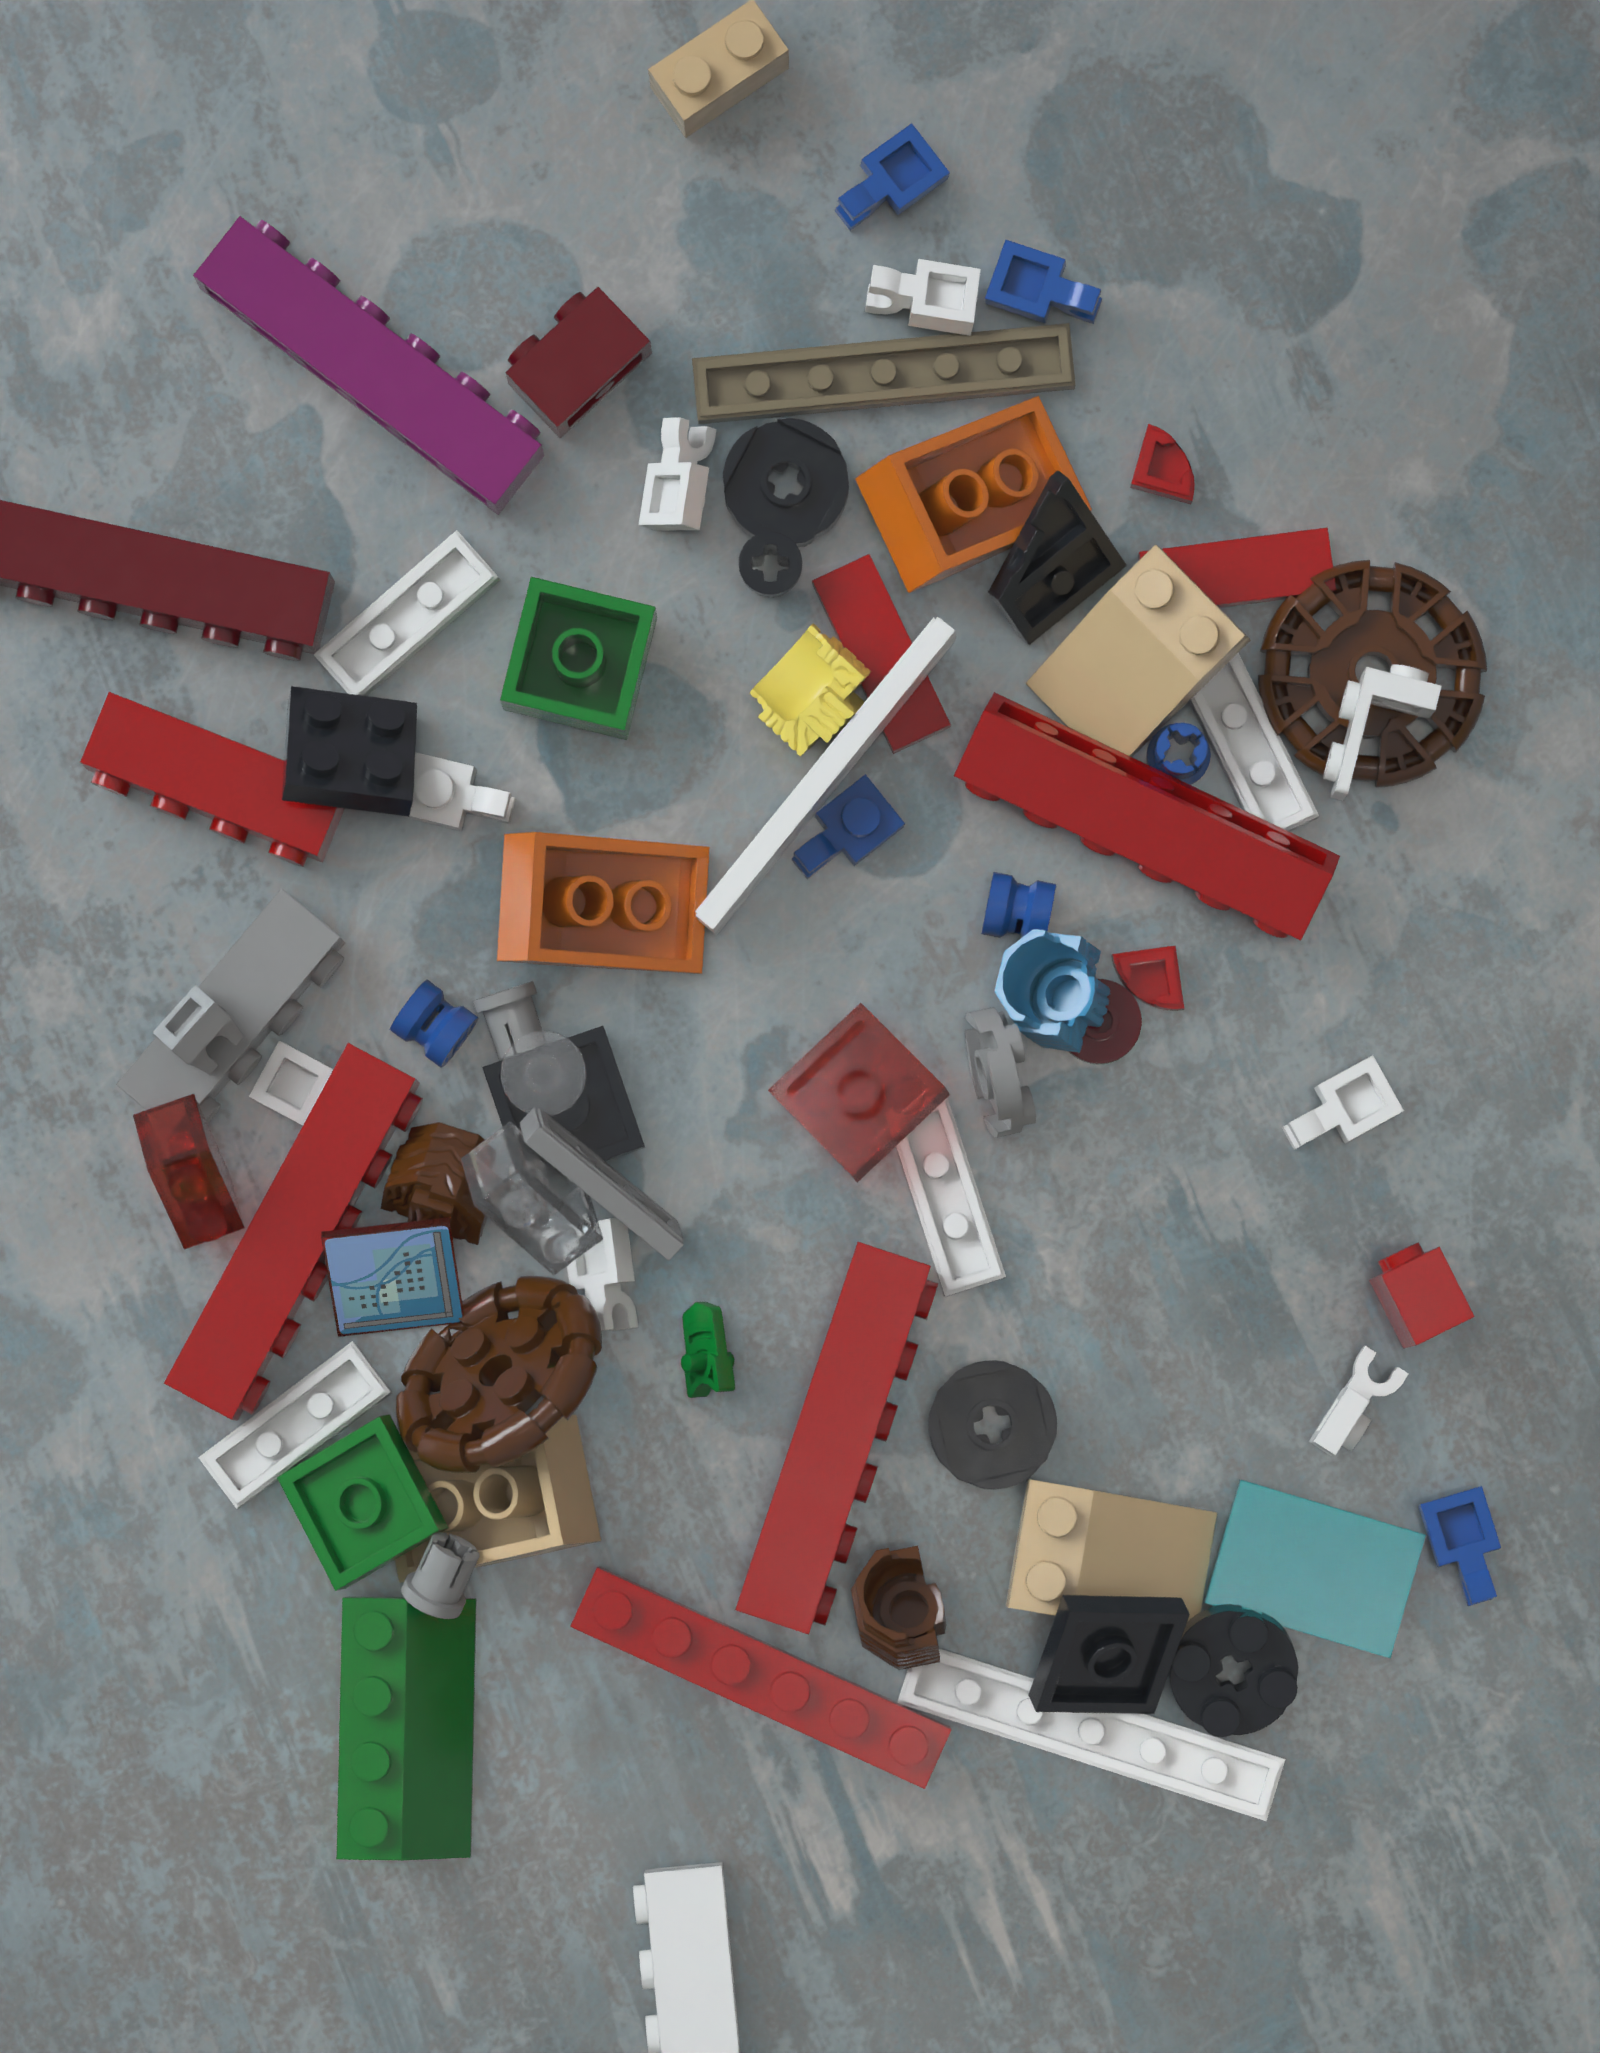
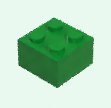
M531 577L500 697L504 711L627 740L657 622L656 607Z

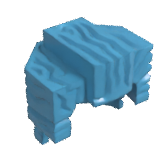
M1033 929L1004 951L994 992L1013 1022L1017 1024L1019 1031L1034 1043L1043 1048L1080 1053L1083 1044L1082 1037L1085 1035L1087 1026L1100 1027L1104 1022L1103 1015L1108 1010L1106 1005L1109 1004L1107 996L1110 994V988L1095 977L1097 970L1095 964L1099 962L1101 951L1089 942H1086V939L1082 936L1050 933L1046 930Z

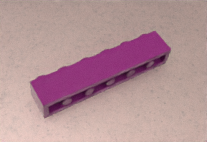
M239 216L194 273L193 277L199 288L499 515L545 456L542 444L536 441L541 433L539 429L512 409L506 416L486 403L491 394L466 373L460 371L457 377L453 378L437 366L436 362L439 360L440 355L416 335L410 333L404 341L386 327L390 317L369 299L360 295L354 303L338 291L336 286L340 283V279L314 258H310L304 265L288 253L286 249L291 244L290 241L273 226L260 220L254 227Z

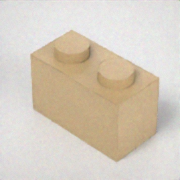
M750 0L648 69L650 88L681 133L687 138L788 70L789 49L756 2Z

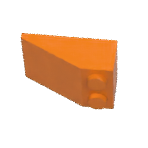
M1039 396L888 455L855 478L908 593L950 577L1011 549L1050 476L1056 471H1060L1069 478L1089 510H1092Z
M543 832L504 834L497 961L702 974L705 926L699 922L695 911L707 897L710 847Z

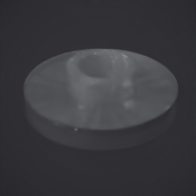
M535 1031L520 1037L509 1047L501 1064L500 1076L505 1094L518 1109L528 1114L533 1107L537 1109L540 1107L549 1116H555L571 1108L580 1098L586 1084L587 1071L580 1050L571 1040L555 1032Z

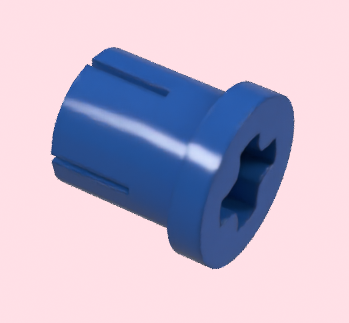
M1174 723L1164 726L1152 737L1147 748V764L1190 785L1196 783L1205 774L1211 758L1210 746L1206 737L1196 726L1188 723ZM1174 738L1179 745L1186 744L1189 741L1194 745L1195 749L1189 758L1191 765L1186 766L1181 759L1175 760L1172 763L1168 760L1164 762L1165 756L1171 747L1170 739Z

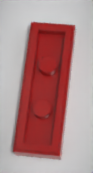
M1328 527L1162 549L1219 608L1285 600L1290 595L1297 597L1313 584L1310 578L1333 567ZM1140 551L1138 553V560H1140L1148 551ZM1335 578L1325 582L1332 592L1336 591Z
M870 554L812 580V585L843 648H847L856 656L857 660L864 664L865 668L871 671L860 685L867 699L912 644ZM928 675L882 731L893 754L951 727L950 721Z

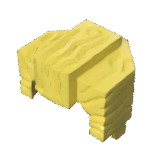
M813 623L749 693L752 697L757 698L759 704H762L764 711L759 714L758 718L765 722L766 726L772 728L776 735H781V739L784 742H788L789 747L795 750L799 756H802L820 737L828 743L864 704V701L854 691L871 671L865 668L864 664L857 660L856 656L847 648H843L842 643L834 636L830 639L827 635L821 634L820 629Z

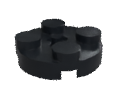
M777 419L778 422L766 423L759 428L756 426L745 432L731 448L723 470L726 507L737 525L750 537L762 532H779L791 538L798 547H805L816 538L827 533L842 515L849 494L847 465L835 440L820 427L801 419ZM788 467L795 468L799 471L797 482L804 487L799 495L789 493L785 499L774 496L775 485L768 481L771 473L774 471L778 474H784Z
M981 1361L970 1364L955 1372L937 1391L929 1413L928 1432L931 1446L939 1462L958 1480L982 1489H1002L1015 1486L1029 1479L1047 1460L1057 1434V1416L1050 1394L1028 1371L1004 1361ZM994 1406L998 1416L1008 1415L1011 1420V1427L1002 1431V1442L998 1444H990L986 1434L976 1435L974 1431V1423L983 1419L982 1408Z
M1224 1604L1206 1609L1187 1622L1169 1671V1680L1177 1704L1190 1720L1204 1727L1209 1734L1215 1737H1227L1259 1731L1277 1720L1297 1695L1299 1667L1293 1643L1286 1630L1276 1619L1263 1612L1260 1614L1254 1610L1242 1609L1241 1605ZM1232 1655L1237 1663L1245 1660L1251 1663L1252 1667L1244 1672L1245 1680L1239 1684H1233L1230 1680L1221 1682L1216 1677V1675L1223 1671L1221 1660L1224 1657Z

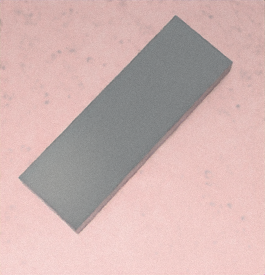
M533 1107L520 1122V1127L526 1145L668 1261L684 1245L678 1221L540 1107L538 1109Z

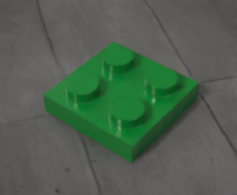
M390 1414L375 1418L277 1477L335 1591L348 1588L428 1541L433 1534L443 1532L449 1528Z

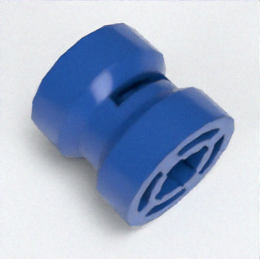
M993 872L981 934L1001 938L1007 933H1017L1023 937L1033 929L1048 931L1056 884L1037 880L1030 886L1017 883L1013 875Z
M425 980L403 1006L389 1030L405 1042L416 1041L424 1047L425 1056L442 1068L462 1046L479 1018L464 1006L453 1007L444 1000V994L440 988L429 980ZM439 1013L425 1032L424 1030L427 1028V1026L430 1024V1022L433 1020L436 1014Z

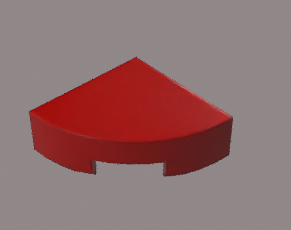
M1148 424L1130 488L1191 505L1195 483L1187 456L1170 434L1154 425Z
M1176 945L1112 954L1113 966L1120 981L1134 997L1158 1009L1170 1011L1184 1010Z

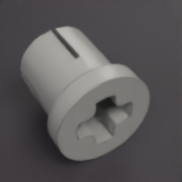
M533 981L473 1000L476 1013L483 1012L499 1060L547 1044L531 996L537 994Z
M442 1532L433 1534L416 1572L409 1573L401 1587L403 1597L413 1607L428 1615L442 1619L457 1618L466 1603L463 1592L479 1559L478 1550L470 1542L450 1533L447 1535V1533Z

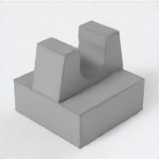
M196 984L153 1031L188 1066L191 1064L209 1075L219 1066L206 1052V1046L214 1037L223 1036L235 1046L244 1038V1035L231 1019L232 1017Z

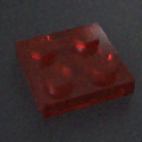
M862 1003L857 1005L768 1089L773 1098L857 1183L950 1096L946 1087Z

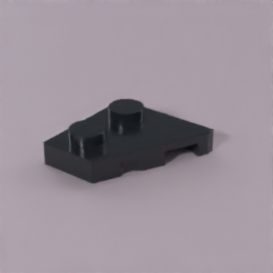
M1056 471L1050 476L988 593L1017 635L1030 645L1127 565L1069 478L1060 471Z

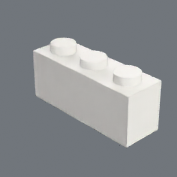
M723 1862L646 1869L644 1872L645 1885H634L633 1895L636 1924L649 1923L651 1949L639 1951L643 1990L655 1989L657 2015L645 2016L648 2053H741Z

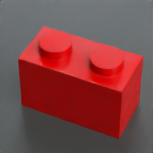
M1419 1242L1410 1245L1378 1261L1383 1273L1369 1280L1403 1349L1419 1345L1475 1317L1440 1247L1424 1253Z

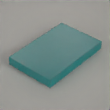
M1239 1480L1204 1603L1212 1606L1224 1604L1241 1605L1242 1609L1254 1610L1260 1614L1263 1612L1273 1617L1283 1627L1391 1659L1426 1535L1248 1481Z

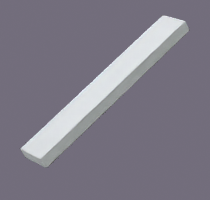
M933 617L695 911L697 919L716 936L956 641V631L939 617L936 619Z
M940 1648L939 1663L907 1669L897 1701L899 1704L1267 1821L1286 1760L1284 1758L1147 1714L1036 1712L1028 1696L1034 1678Z

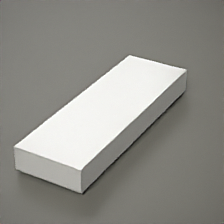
M456 530L319 649L314 656L347 694L368 696L500 579Z
M1237 653L1189 702L1242 810L1290 832L1317 819L1319 814L1280 736H1277L1270 724L1262 699L1239 653Z
M947 1095L886 1114L944 1297L1005 1278L1006 1275Z
M352 1341L198 1458L235 1508L239 1509L278 1480V1476L295 1467L392 1392L355 1342Z

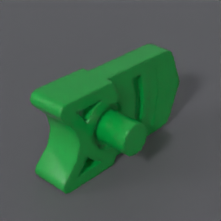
M695 1302L682 1316L686 1354L682 1356L681 1366L685 1371L687 1395L690 1398L707 1397L711 1389L715 1392L734 1391V1356L731 1352H727L721 1308L708 1302Z

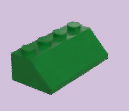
M348 1596L342 1598L336 1859L403 1861L471 1858L477 1599L466 1598L463 1610L457 1618L442 1619L421 1612L408 1603L404 1597Z

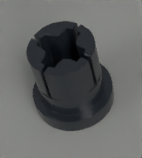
M762 532L750 538L743 546L739 555V572L745 585L756 594L768 598L779 597L791 590L798 582L802 572V556L796 543L788 536L779 532ZM769 549H772L773 555H777V561L780 566L789 567L788 569L778 571L777 581L773 582L764 581L763 571L753 569V567H759L764 564L765 555H769Z

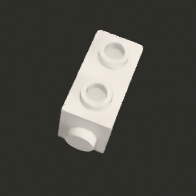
M1393 664L1390 672L1366 667L1360 676L1359 683L1348 680L1339 711V718L1349 720L1344 744L1332 742L1323 779L1334 782L1330 798L1343 801L1348 795L1370 704L1427 719L1432 716L1436 710L1442 686L1427 682L1429 673L1414 667Z

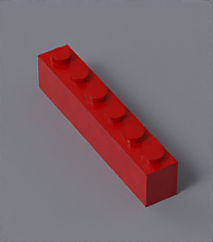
M995 692L986 705L954 774V777L966 782V788L973 794L989 801H999L1001 798L1023 809L1024 816L1030 821L1046 828L1054 829L1060 826L1081 836V842L1089 849L1106 856H1113L1117 853L1138 863L1139 870L1151 879L1162 883H1171L1174 880L1195 890L1197 898L1208 906L1223 911L1233 908L1254 918V924L1262 931L1279 938H1286L1290 935L1300 941L1302 940L1334 875L1340 855Z
M347 1043L164 1384L231 1420L238 1421L243 1411L251 1415L255 1413L271 1383L270 1380L262 1377L274 1354L281 1358L285 1357L301 1328V1324L293 1320L297 1310L305 1297L313 1302L316 1300L330 1275L329 1266L323 1263L327 1257L325 1241L327 1239L350 1237L362 1215V1211L354 1207L358 1197L366 1184L374 1189L377 1187L393 1157L391 1153L384 1150L396 1128L406 1132L422 1104L423 1098L415 1094L420 1084L415 1078Z
M857 1242L744 1581L736 1611L808 1635L813 1622L826 1625L837 1589L825 1584L833 1560L843 1564L847 1562L857 1527L846 1524L854 1499L864 1503L867 1501L878 1466L866 1463L874 1438L887 1441L898 1405L886 1400L894 1377L905 1381L908 1378L918 1344L907 1341V1337L914 1316L927 1320L939 1284L927 1280L931 1268L930 1265Z
M600 1566L596 1568L570 1627L923 1789L927 1786L952 1730L948 1725Z

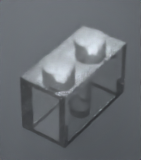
M511 1121L461 1158L474 1206L552 1275H556L604 1239L591 1197L526 1145L522 1131Z

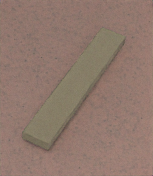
M1069 323L971 332V336L947 334L692 358L698 424L1074 390L1076 386Z

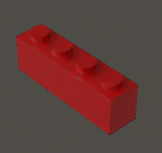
M108 692L80 761L88 771L94 773L91 783L102 789L127 797L130 787L154 796L150 806L158 811L181 820H186L189 810L213 819L209 830L243 844L248 834L271 842L269 854L304 867L307 857L323 863L345 809L282 800L284 760L111 692Z

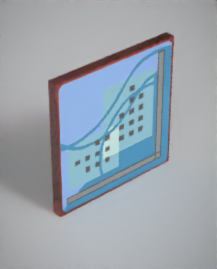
M450 1217L321 1232L338 1337L462 1323L459 1318L464 1317V1309Z

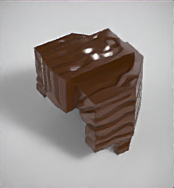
M440 1122L412 1127L408 1140H406L405 1144L399 1146L396 1153V1158L391 1167V1174H389L384 1187L380 1209L389 1212L396 1210L399 1215L408 1217L406 1230L445 1226L449 1229L451 1238L465 1239L468 1243L478 1245L496 1196L499 1181L497 1169L499 1168L501 1155L480 1135Z
M918 1546L890 1551L889 1548L876 1550L851 1588L862 1647L898 1670L939 1663L940 1653L937 1636L945 1634L946 1630L944 1604L936 1583L928 1585L925 1583Z

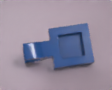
M911 123L861 160L860 167L868 178L838 198L840 205L836 207L835 212L850 231L872 215L885 201L899 215L948 180L950 172Z
M1005 240L985 296V303L1042 323H1046L1051 306L1072 317L1094 324L1102 298L1100 297L1101 289L1062 278L1066 267V260L1064 258Z
M865 774L816 812L815 818L825 830L793 853L792 861L806 879H809L841 852L855 866L904 828L905 823Z
M1482 1486L1420 1504L1418 1507L1437 1568L1456 1562L1467 1606L1497 1597L1483 1554L1499 1550L1501 1545Z

